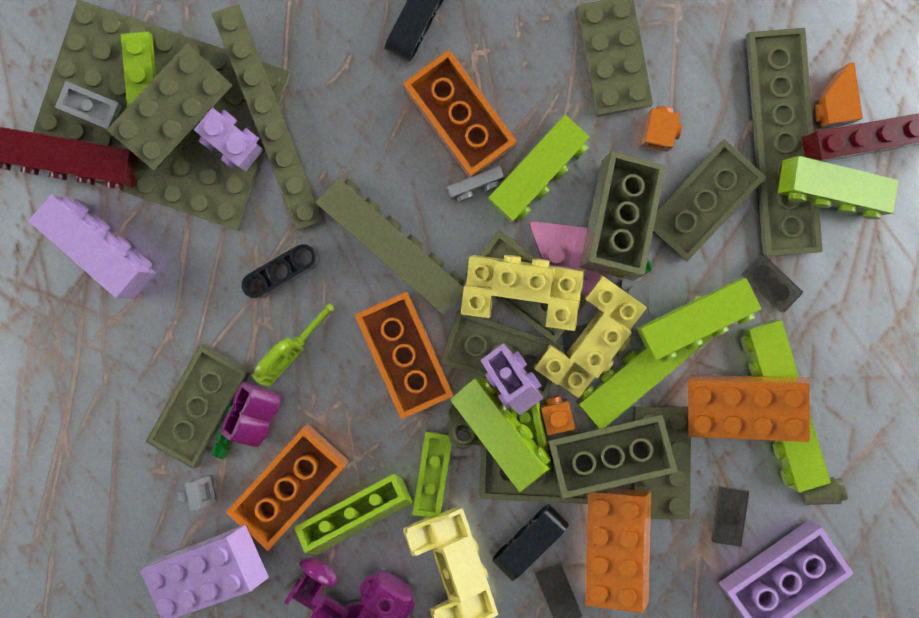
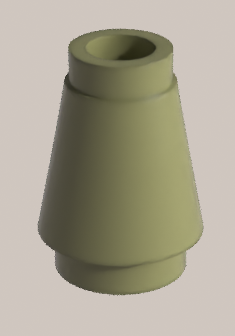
M830 477V484L803 491L802 494L806 505L842 504V501L848 500L842 478L835 479Z

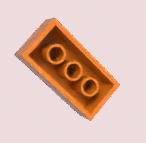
M449 49L403 82L407 95L468 178L480 174L515 148L517 141Z
M406 291L355 314V318L401 420L454 396L409 292Z
M691 375L688 380L689 437L810 442L809 377Z
M307 424L226 513L240 526L246 525L249 534L268 551L343 470L349 460L311 425Z
M611 488L588 494L585 606L643 613L649 604L651 491Z

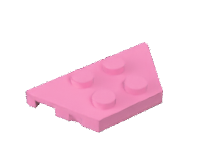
M535 221L529 223L541 259L549 260V265L585 270L583 293L589 295L600 280L601 275L608 279L607 274L580 268L587 228Z

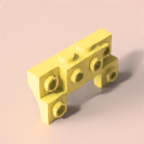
M477 255L469 256L467 283L463 289L461 314L490 318L494 296L548 304L545 327L575 331L585 270L549 265L550 261L544 259H532V263L521 262V257L515 255H504V259Z
M603 275L600 276V280L589 295L585 296V299L599 310L567 351V355L550 344L539 362L533 366L536 371L556 385L559 384L577 398L582 395L594 377L598 378L601 373L605 374L613 365V357L618 351L621 352L628 346L631 340L629 337L632 334L631 328L647 309L645 305Z
M454 507L432 518L426 517L402 528L411 555L417 556L432 549L448 600L430 609L432 618H494L498 616L487 582L488 573L484 565L481 564L478 555L479 547L476 540L472 537L463 508Z

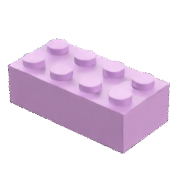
M50 195L28 222L115 298L135 299L157 274L150 268L152 263L140 254L136 256L129 249L132 246L122 237L113 236L108 231L110 226L98 217L94 219L87 212L90 209L80 200L75 199L73 201L65 195L63 197Z
M808 520L719 582V585L742 618H792L854 575V573L823 528Z
M246 525L160 557L139 570L160 618H177L246 594L269 578Z

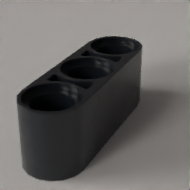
M407 0L388 36L384 49L411 62L444 0Z
M307 244L295 246L247 274L242 280V291L250 298H264L313 270L320 261L318 251ZM304 250H309L312 254V260L307 265H302L299 261V255ZM280 264H284L287 267V275L283 279H278L275 275V269ZM259 278L263 283V288L256 294L251 289V283L254 279Z
M547 504L497 551L492 561L511 581H514L562 536L569 527V523L550 504Z

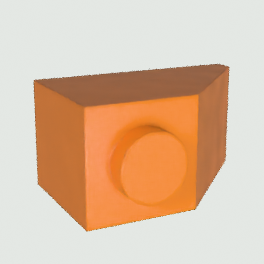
M855 62L848 63L840 68L816 99L813 115L815 121L818 122L819 129L853 124L863 119Z

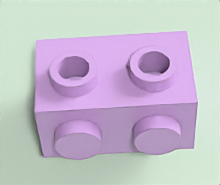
M212 107L194 129L201 135L198 141L210 151H213L214 148L218 149L223 154L220 159L232 169L238 166L247 171L264 151V149L256 144L259 138L247 128L243 131L239 130L234 125L237 120L224 109L219 113Z
M503 343L480 360L488 372L485 374L487 380L494 388L497 387L501 394L498 397L508 410L513 408L521 415L543 399L538 390L541 387L540 382L532 372L527 374L524 369L527 363L518 351L513 354Z

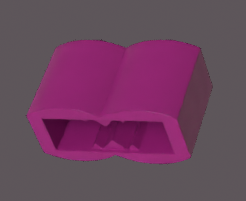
M243 382L235 394L232 408L224 419L221 434L229 441L259 447L268 435L269 421L279 410L280 396L271 389Z

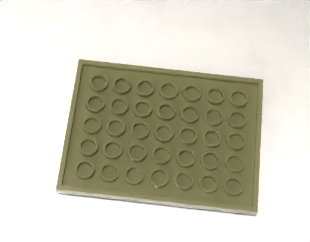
M77 0L33 133L128 149L109 133L107 129L55 108L64 83L67 81L122 104L119 117L127 108L121 34L150 32L153 35L156 76L188 43L232 84L231 88L219 99L213 108L219 113L223 109L237 120L234 125L241 131L245 128L259 138L256 144L264 149L225 49ZM262 62L280 108L291 73L288 70ZM194 127L155 170L138 158L134 186H123L122 192L238 231L265 149L247 171L238 166L232 169L220 159L223 154L218 149L214 148L213 151H210L198 141L201 135L194 130ZM95 181L96 183L105 185V182Z

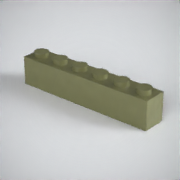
M337 177L315 203L444 315L463 294L464 287L462 285L465 281L454 271L450 274L445 272L441 268L444 263L432 252L427 256L420 250L423 244L412 234L408 237L404 236L399 231L402 226L390 215L386 219L380 215L378 211L381 207L369 197L363 200L357 194L360 189L348 178L343 182Z

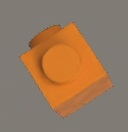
M657 106L656 109L652 108L647 113L640 146L666 152L672 149L675 139L678 140L682 131V123H679L680 114L674 113L672 108L666 106Z
M561 396L544 399L545 403L540 404L547 436L574 430L575 425L569 401L566 398L561 399Z

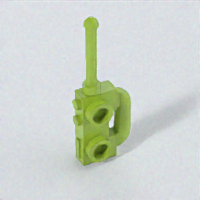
M332 304L325 305L326 307L299 337L296 336L293 340L287 337L274 345L256 365L255 373L252 377L259 384L270 387L304 350L302 346L305 344L306 338L330 312H333L334 307Z

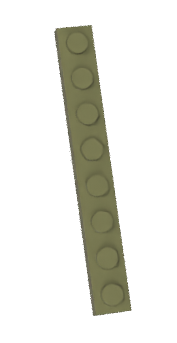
M237 4L213 12L212 17L296 230L323 221L240 5Z

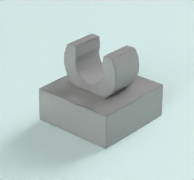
M211 475L186 482V490L178 492L180 503L189 502L190 511L200 510L216 503Z

